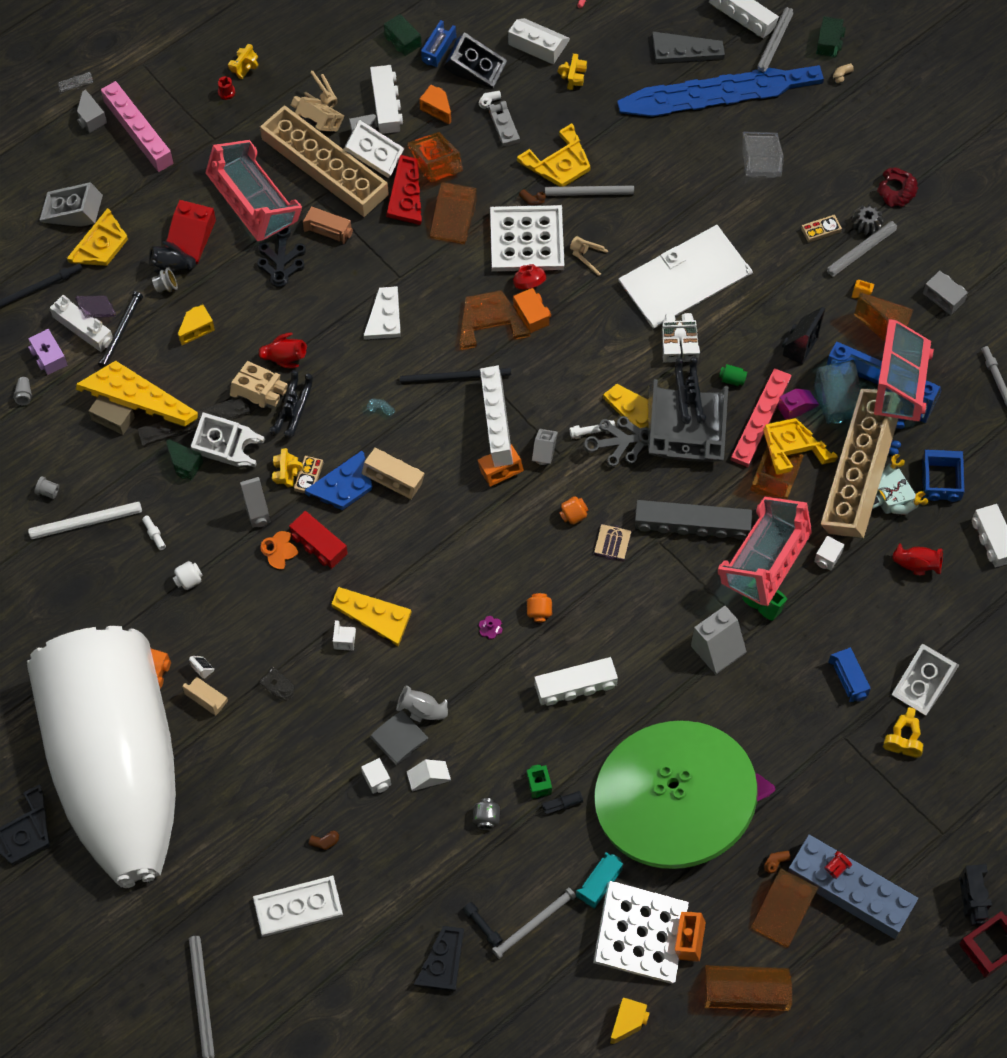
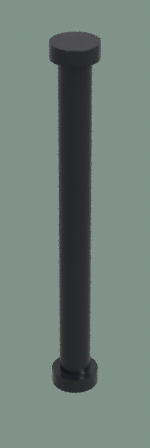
M133 292V298L102 360L98 362L99 367L104 368L109 365V361L139 301L143 299L141 293Z

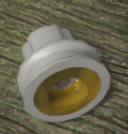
M166 268L165 271L161 270L160 275L152 278L154 288L159 293L165 290L172 292V289L176 290L178 288L175 276L169 268Z

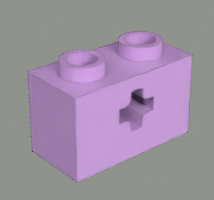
M49 329L28 338L31 344L28 348L32 356H37L38 360L36 362L41 370L44 369L47 375L68 366L64 354Z

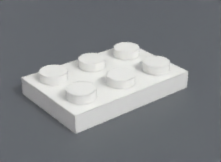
M359 120L343 150L389 178L404 148Z

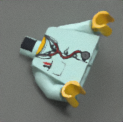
M899 454L893 455L891 459L892 464H888L883 470L872 509L881 506L886 514L906 515L916 509L919 504L926 505L928 499L924 498L921 500V497L926 494L922 491L915 494L900 469L896 470L897 466L901 467L905 463L903 459L896 463V459L900 456Z

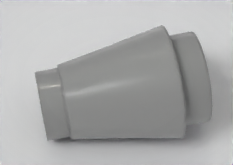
M26 377L18 379L13 395L15 402L19 405H27L32 400L29 379Z

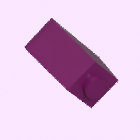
M794 389L779 397L777 408L785 420H789L818 407L819 403L810 390Z

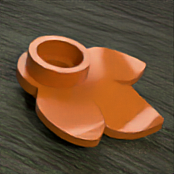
M279 531L272 538H266L261 543V552L268 556L269 564L277 569H284L285 559L288 560L298 555L297 548L289 543L291 533ZM273 544V550L268 551V545Z

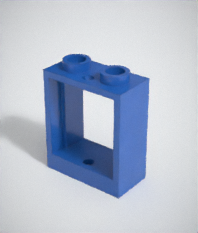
M924 451L922 457L923 492L926 495L923 496V499L927 498L931 501L941 499L951 502L962 500L964 494L963 451ZM929 465L955 467L956 489L930 488Z

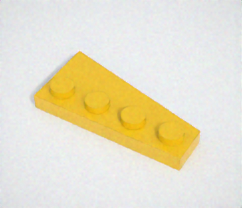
M338 587L332 601L333 608L351 619L359 621L366 628L374 630L381 637L389 639L396 646L400 644L412 613L411 609Z

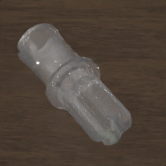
M90 72L79 76L73 75V78L58 82V87L61 92L76 87L79 89L82 85L93 83V78Z

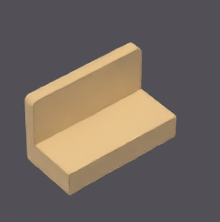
M198 677L190 685L184 683L182 686L185 695L215 716L228 702L227 697Z

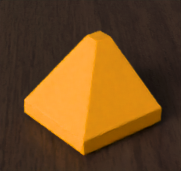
M857 280L851 298L871 295L874 284Z

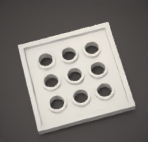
M562 205L490 207L492 271H519L521 266L534 264L543 270H564ZM542 220H546L549 222V224L542 225L540 224V222ZM506 221L513 222V225L506 226L504 223ZM523 221H530L531 224L528 225V226H525V225L522 224V222H523ZM543 235H547L550 238L548 240H542L540 237ZM507 236H511L514 239L512 241H506L504 238ZM524 236H530L532 239L529 241H525L522 238ZM547 250L550 254L545 256L541 252ZM507 251H512L514 255L506 256L505 253ZM530 251L532 255L525 256L523 252Z
M608 882L593 963L670 984L675 983L679 961L675 952L681 911L687 912L688 902L616 882ZM621 902H626L629 905V912L622 911L620 907ZM641 907L648 909V918L640 914ZM660 913L668 915V923L660 920ZM618 922H623L626 925L625 932H620L617 929ZM637 927L645 930L646 936L644 938L637 935ZM658 932L664 934V943H660L656 939ZM614 942H619L622 945V952L614 950ZM634 947H638L641 949V958H638L633 954ZM654 952H657L661 955V963H657L653 960Z

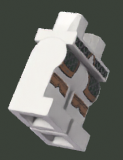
M691 313L682 314V321H675L674 314L665 315L662 325L663 362H675L680 356L683 362H689L692 357H696L699 360L700 350L696 320H693Z

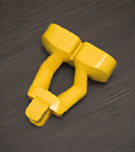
M908 707L906 714L899 716L893 727L894 734L885 736L884 749L896 753L902 752L904 755L916 758L921 757L924 746L922 742L917 741L921 733L919 719L914 718L916 709ZM904 725L912 728L913 733L909 739L901 737V729Z

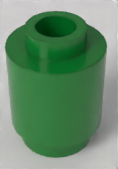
M728 364L725 367H721L719 378H722L721 382L734 386H744L747 372L743 371V368Z

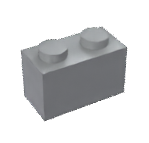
M939 271L925 284L923 294L948 314L952 315L965 302L968 292L963 286L951 280L948 275Z

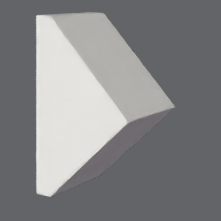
M425 759L407 771L412 791L451 781L446 761Z

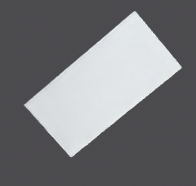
M334 876L253 896L262 937L343 916Z

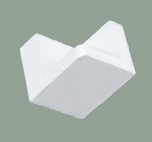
M335 620L334 649L354 650L355 627H342L340 622Z

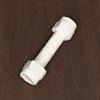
M614 420L610 421L611 424L615 426ZM606 423L602 424L604 428L608 427ZM578 425L570 428L571 439L581 438V435L603 432L599 429V425L582 428Z

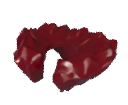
M896 167L884 171L882 176L886 180L879 183L877 192L883 197L887 205L890 207L894 205L904 207L905 204H908L909 201L916 197L918 183L911 173ZM887 181H899L902 184V189L899 191L890 189L886 185Z

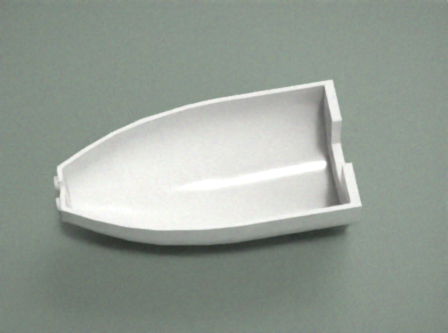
M108 626L106 630H96V627L63 634L47 641L46 647L35 649L30 654L31 659L27 660L47 763L65 814L80 841L115 883L120 887L130 888L135 885L137 880L142 879L143 882H149L154 880L156 876L161 875L174 821L176 797L171 736L150 643L138 630L131 628L129 631L122 630V626Z

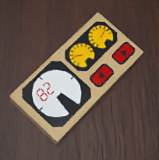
M835 215L804 224L801 227L808 243L842 231Z
M309 456L304 457L302 463L303 470L299 472L294 491L305 493V489L318 481L324 463L322 459Z

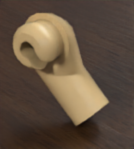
M850 63L838 67L833 74L835 82H843V75L854 71L853 65Z

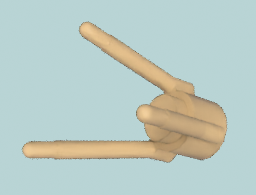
M311 71V75L323 91L320 95L321 103L333 108L337 104L338 98L334 95L324 74H321V78L326 86L325 88L314 71ZM307 92L304 93L308 98H315Z
M576 236L570 245L573 255L600 276L601 273L581 253L585 254L589 247L605 253L608 250L604 246Z

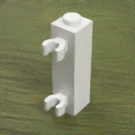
M62 295L50 307L54 319L100 352L108 348L113 338L111 330L102 325V322L98 319H94L70 302V299Z

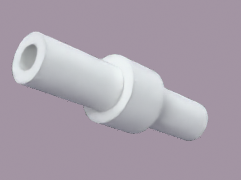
M149 516L143 517L142 520L148 529L149 537L155 541L159 550L165 549L166 545L160 536L161 532L158 527L154 526Z

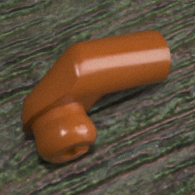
M789 851L771 853L764 863L765 871L775 873L780 862L790 861Z

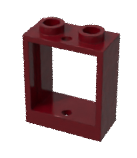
M1002 911L964 937L959 944L985 978L1007 963V954L992 964L974 939L997 922L1007 933V915H1004Z

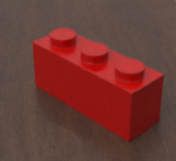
M304 511L289 525L291 538L297 543H302L305 550L309 554L313 553L316 555L318 561L324 566L327 565L332 569L348 554L347 545L307 511Z

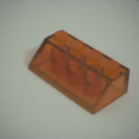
M705 965V1008L790 1010L792 1006V982L789 968Z

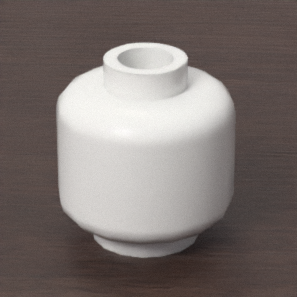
M188 561L174 570L176 576L173 579L178 588L182 586L185 590H189L201 582L203 575L196 563L193 564Z

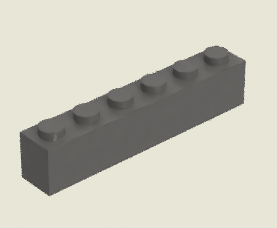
M637 500L635 529L640 531L653 530L660 533L676 532L681 535H711L718 538L734 537L738 540H743L747 538L751 531L752 510Z

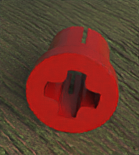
M221 77L218 81L219 97L224 100L233 98L235 88L232 85L231 78Z
M836 851L835 857L824 867L835 879L847 868L850 869L852 867L849 859L839 851Z

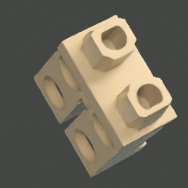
M294 96L291 102V106L296 109L295 113L298 116L310 118L317 122V129L321 131L339 130L344 115L321 103V100L318 98Z
M247 361L231 382L230 396L235 398L238 396L245 397L263 408L267 404L276 407L280 400L279 394L284 395L286 393L288 384L280 381V374H274L265 368Z

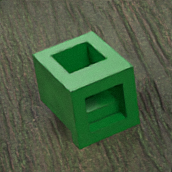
M534 765L527 769L526 775L532 799L551 795L552 785L547 766Z

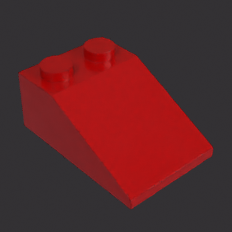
M179 200L173 214L167 241L174 243L182 251L194 257L197 264L216 222L214 208Z

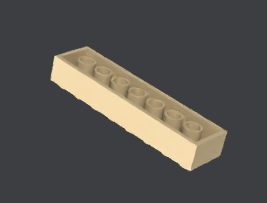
M285 105L260 126L263 141L363 217L388 196V183Z
M861 389L821 521L822 527L828 534L864 538L898 422V418L874 415L877 390ZM885 390L882 413L900 415L903 404L902 399L897 393Z

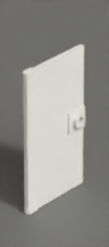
M715 225L618 278V281L654 329L663 324L666 314L677 316L753 274V271L719 226Z

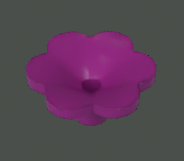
M487 616L485 620L479 622L480 635L483 637L487 636L489 639H495L496 635H500L503 631L500 619Z

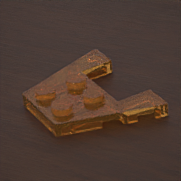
M501 290L469 296L465 300L460 350L477 347L474 330L510 324L514 340L530 337V330Z

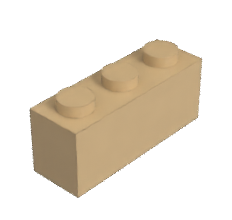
M374 448L365 460L362 470L363 475L409 499L413 498L422 485L425 474L419 469L377 448Z

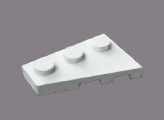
M398 287L379 288L364 333V339L401 337Z

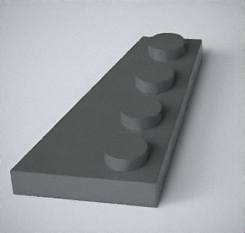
M660 32L652 33L656 63L724 59L725 57L723 41Z

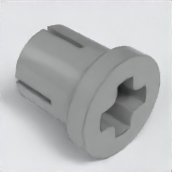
M41 476L36 484L34 493L54 499L58 493L59 485Z

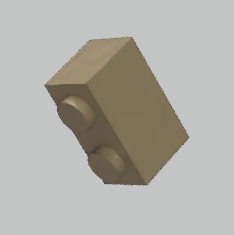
M102 395L98 396L89 409L91 420L124 435L135 419L132 408L111 402L108 397Z

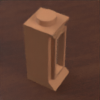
M312 206L303 221L304 232L311 230L338 241L341 240L342 244H345L347 238L349 239L353 232L351 220Z

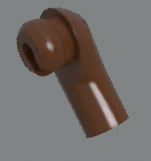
M330 831L322 838L311 835L309 845L328 850L339 841V833L337 831Z

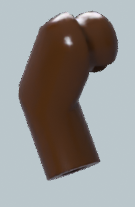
M523 189L519 193V196L529 205H541L545 202L546 195L543 192L531 195Z

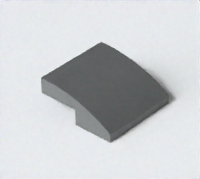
M403 710L370 735V738L395 765L410 757L412 751L425 744L428 740V737Z

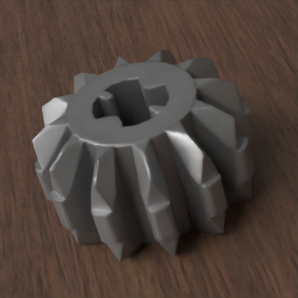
M870 204L867 208L862 205L860 209H856L852 217L854 229H858V233L864 232L865 236L868 232L874 234L875 231L881 228L883 223L882 212L877 211V207L871 208Z

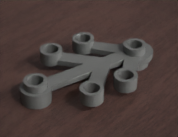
M621 416L617 420V426L621 429L627 428L634 434L627 435L613 426L608 419H603L599 423V429L603 432L608 431L616 438L598 440L595 437H588L583 447L586 452L594 453L598 448L619 445L613 455H610L607 459V465L615 467L628 444L637 442L633 450L625 456V462L633 464L637 460V455L642 447L648 446V440L642 438V435L648 437V428L640 429L631 423L627 417ZM620 420H624L626 425H622ZM602 423H606L608 427L604 428ZM587 444H593L594 448L590 449ZM629 455L633 456V461L628 459ZM611 458L615 459V464L610 462Z

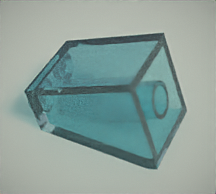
M854 360L819 367L817 370L814 389L827 424H837L853 417L861 390Z

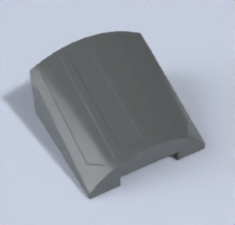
M653 379L648 386V454L682 461H723L728 386H725L719 393L700 392L703 414L706 415V421L703 424L697 421L694 403H687L691 422L684 424L681 417L678 391L658 388V380Z

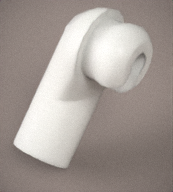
M500 91L484 93L479 100V106L486 109L492 101L500 100Z

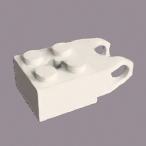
M203 412L191 444V450L194 454L237 467H256V460L244 454L243 449L250 443H264L265 438L252 431L249 427ZM216 436H219V439H218V440H215V441H214V440L212 439V438H216Z

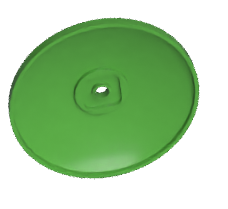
M668 721L648 726L630 735L607 757L599 772L595 787L596 813L608 839L626 856L652 867L686 868L716 858L741 838L755 813L758 796L757 781L748 755L729 735L717 728L699 722ZM672 782L679 783L678 787L674 789L668 786Z

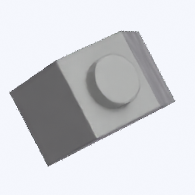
M86 89L82 91L77 110L79 116L77 121L82 128H86L90 133L106 124L107 121L104 111Z
M539 429L534 442L532 461H536L537 464L541 465L551 464L558 432Z

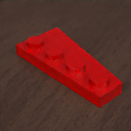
M400 155L386 217L421 225L418 159Z

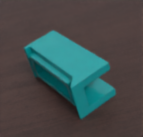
M605 853V857L601 859L582 886V889L576 890V897L595 909L606 894L608 882H614L623 868L621 859L614 854L609 855Z

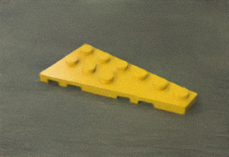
M117 361L112 362L76 384V390L78 391L87 390L92 392L91 395L98 397L102 395L108 397L111 402L135 410L138 408L146 410V414L149 415L154 413L161 415L164 420L186 426L198 418V412Z

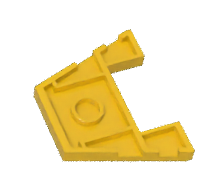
M573 124L559 131V136L568 144L567 146L542 161L529 149L517 156V162L559 187H564L589 172L590 164L580 145L578 135H576Z
M796 418L766 424L763 428L777 475L791 472L793 469V465L787 458V455L812 450L821 464L835 462L838 458L836 453L832 452L831 454L825 448L827 445L822 441L818 442L812 437L813 433Z

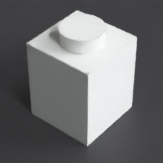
M827 536L816 553L814 562L819 567L831 571L842 554L844 544Z
M380 758L361 767L362 774L373 794L384 792L391 785L390 777Z

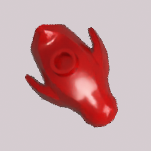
M285 333L276 337L270 344L259 348V357L262 360L274 361L285 368H295L299 364L291 362L305 357L307 344L300 339H286L293 333Z
M899 543L897 549L893 552L892 558L894 562L913 571L915 575H925L927 570H934L937 574H941L943 549L936 551L926 547H912L904 550L901 543Z

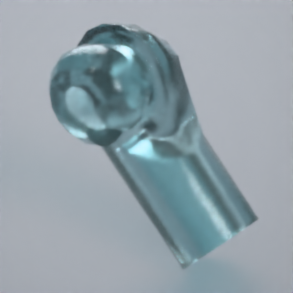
M372 398L367 404V409L373 412L376 408L381 409L388 416H392L395 412V409L385 400Z

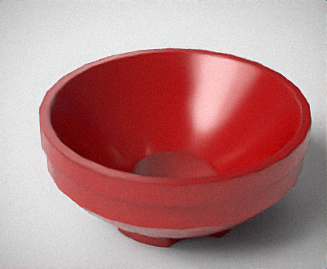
M534 264L523 265L513 278L514 286L517 289L534 288L546 280V274L543 269Z

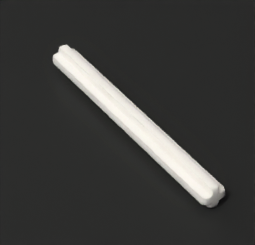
M134 502L29 528L28 532L31 539H36L141 513L142 508L140 502Z

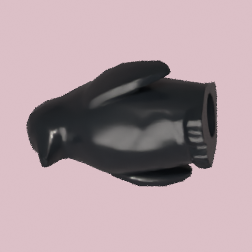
M163 241L162 243L166 246H152L150 248L149 264L150 266L160 268L154 270L158 274H160L161 270L165 271L166 268L175 273L184 269L192 270L196 265V259L182 251L174 243Z

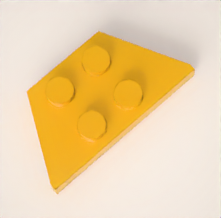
M106 209L67 257L69 263L107 266L127 242L128 237L126 233L121 229L120 224L115 220L110 209Z

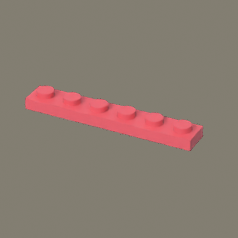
M774 368L735 448L731 461L749 467L764 436L763 428L766 424L770 423L778 406L779 397L784 394L791 379L790 374Z

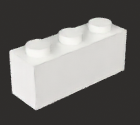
M994 504L975 510L972 525L980 534L979 539L981 544L986 547L989 561L993 563L995 568L1006 565L1007 524L998 505Z

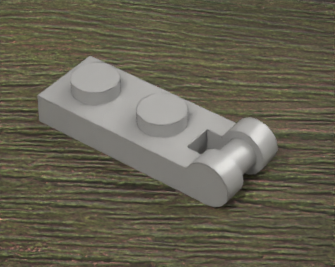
M502 101L498 105H488L489 113L502 146L507 147L520 143V138L506 101Z

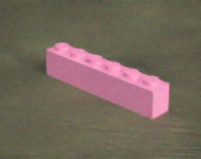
M115 81L102 88L101 92L105 104L156 170L160 172L174 164L169 148L119 84Z

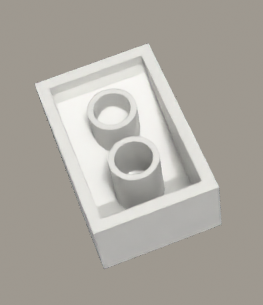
M922 644L892 695L927 715L951 680L959 664Z

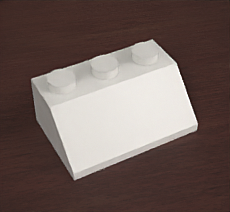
M525 18L517 19L508 31V45L551 64L556 62L570 40L569 37Z

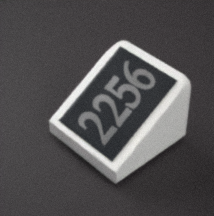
M191 656L189 658L191 667L202 679H205L214 671V668L205 658L201 656Z

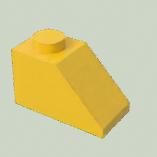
M204 305L193 307L190 311L186 312L178 332L181 345L187 344L215 330L213 320Z
M626 998L622 999L610 1043L615 1044L641 1030L642 1024H647L650 1013L646 1012V1004Z

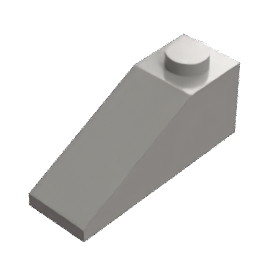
M259 477L240 482L252 528L263 527L270 523L269 512Z

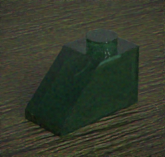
M168 439L166 443L176 474L180 478L193 480L203 464L201 453Z

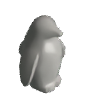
M409 686L403 688L398 700L397 711L407 709L411 713L410 718L421 722L422 719L441 720L448 716L446 699L441 704H438L433 696L411 690Z

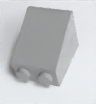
M723 606L694 627L691 647L715 675L746 654L738 619L726 606Z

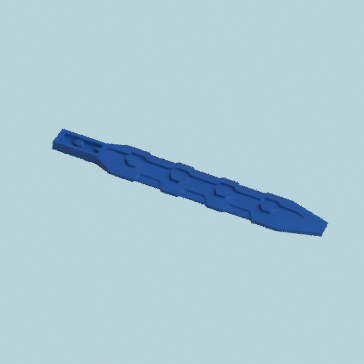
M820 65L787 71L767 68L765 72L753 70L752 72L720 75L717 78L689 80L680 84L646 87L618 100L617 103L620 113L654 117L688 109L697 110L719 104L728 105L756 98L777 97L791 88L822 84L824 78Z

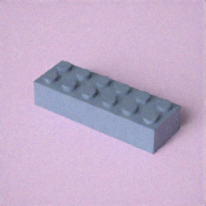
M808 835L790 865L786 876L896 939L914 908L918 897L849 857L847 858L852 863V867L850 869L847 868L837 879L833 878L824 867L835 857L834 854L837 850Z

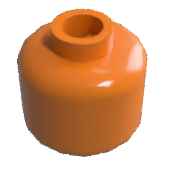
M574 496L561 504L562 511L560 515L564 522L569 521L570 524L575 525L587 517L589 510L582 498L578 499V497Z
M544 593L532 594V597L527 599V616L533 618L534 622H546V618L552 616V599Z

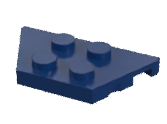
M360 451L305 489V494L321 499L320 501L332 504L341 510L372 490L371 479L362 474L365 462L364 452Z

